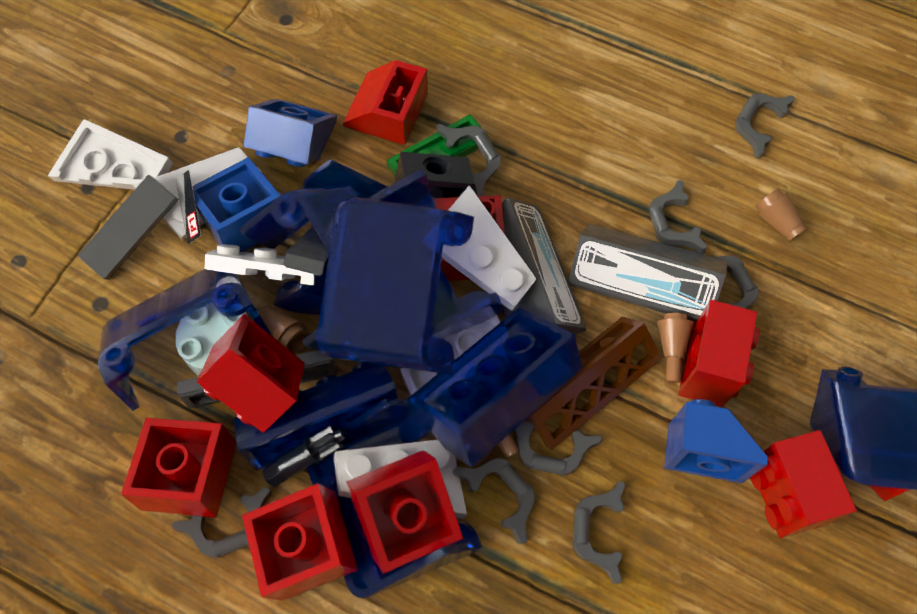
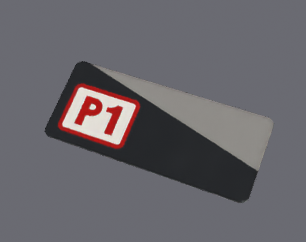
M187 170L176 179L186 239L189 244L201 236L190 171Z

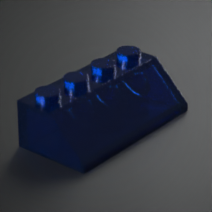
M519 307L407 398L408 403L446 450L470 467H473L583 369L575 334Z
M382 360L375 363L366 361L356 365L352 372L339 377L336 375L324 377L316 383V386L304 391L299 390L296 402L264 433L253 425L245 424L238 417L233 418L236 444L239 452L257 471L303 444L305 439L316 435L329 426H335L336 430L343 428L348 434L401 411L396 386Z

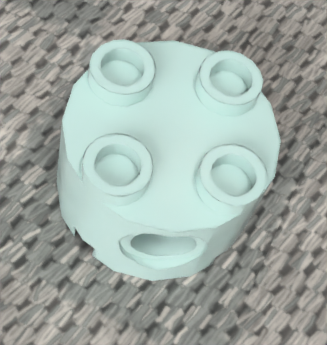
M216 299L202 303L194 302L185 309L184 316L181 318L176 330V347L181 358L198 377L213 345L243 314L248 316L241 305Z

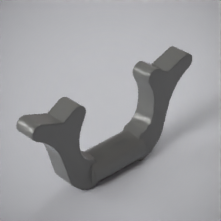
M755 94L747 100L735 120V128L752 146L755 158L759 159L763 155L765 146L772 139L770 135L760 134L751 127L750 121L757 109L762 107L770 109L779 118H783L788 112L787 107L795 100L793 95L776 98L764 94Z
M439 124L437 126V133L446 139L447 149H452L458 141L466 138L476 142L487 163L486 169L482 172L472 174L475 183V194L483 196L485 183L498 170L501 161L500 154L497 153L489 140L486 131L478 126L454 129Z
M678 180L670 192L655 198L650 204L649 216L651 217L656 237L664 244L686 246L700 254H704L707 245L700 238V228L696 227L685 233L674 232L669 228L663 209L670 205L686 206L689 197L683 192V181Z
M734 256L714 257L727 261V271L733 275L742 291V300L726 304L745 309L749 308L757 299L758 287L752 281L744 267V263Z
M511 416L507 418V425L517 438L519 459L530 470L535 469L560 476H568L577 469L583 455L589 449L598 446L602 441L600 435L585 437L581 432L574 431L571 437L574 449L570 457L558 459L536 454L529 446V437L535 429L533 424L530 422L522 423Z
M493 459L473 469L455 468L453 470L454 476L466 481L468 490L471 493L479 489L481 481L488 474L499 476L517 495L519 505L511 517L501 521V526L512 531L518 544L526 543V520L535 502L532 486L528 485L512 468L510 463L504 459Z
M622 481L618 482L608 493L584 498L576 505L574 510L572 545L575 553L582 560L601 568L608 575L612 584L615 585L621 582L618 563L622 559V554L618 551L611 554H601L593 550L589 542L590 515L596 507H605L615 513H620L624 510V505L620 499L625 488V484Z
M264 487L254 496L243 495L240 501L247 511L250 512L264 506L271 496V491L269 488ZM193 516L189 521H175L172 524L173 529L188 534L201 553L212 559L220 558L249 546L245 528L238 533L215 541L207 540L204 534L205 517Z

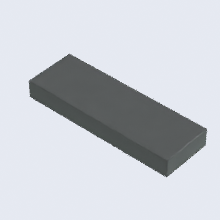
M148 174L77 256L103 279L109 280L179 199L153 176Z
M312 226L286 252L283 266L320 276L345 246L347 234Z

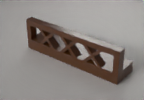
M622 316L515 402L513 407L519 417L533 424L544 445L553 450L661 360L662 357L645 323ZM642 343L647 355L636 364L630 363L633 349ZM612 366H619L616 381L610 386L603 385L606 371ZM584 389H591L588 404L582 409L575 408L578 394ZM556 412L563 413L560 427L551 434L544 422Z

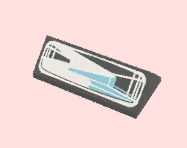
M508 197L502 202L505 236L536 277L534 284L512 311L500 302L516 349L528 348L586 331V325L540 207Z
M589 223L580 234L568 282L570 286L662 313H682L687 315V320L696 322L710 300L718 301L726 277L727 261Z

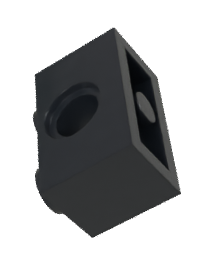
M400 152L395 175L398 206L430 208V199L460 197L468 186L473 190L475 183L469 158Z

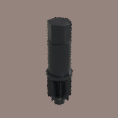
M329 426L316 435L305 439L303 444L279 457L262 470L265 481L275 487L313 464L321 463L324 459L334 454L335 451L344 448L342 442L347 438L346 431L343 428L336 430L335 426Z

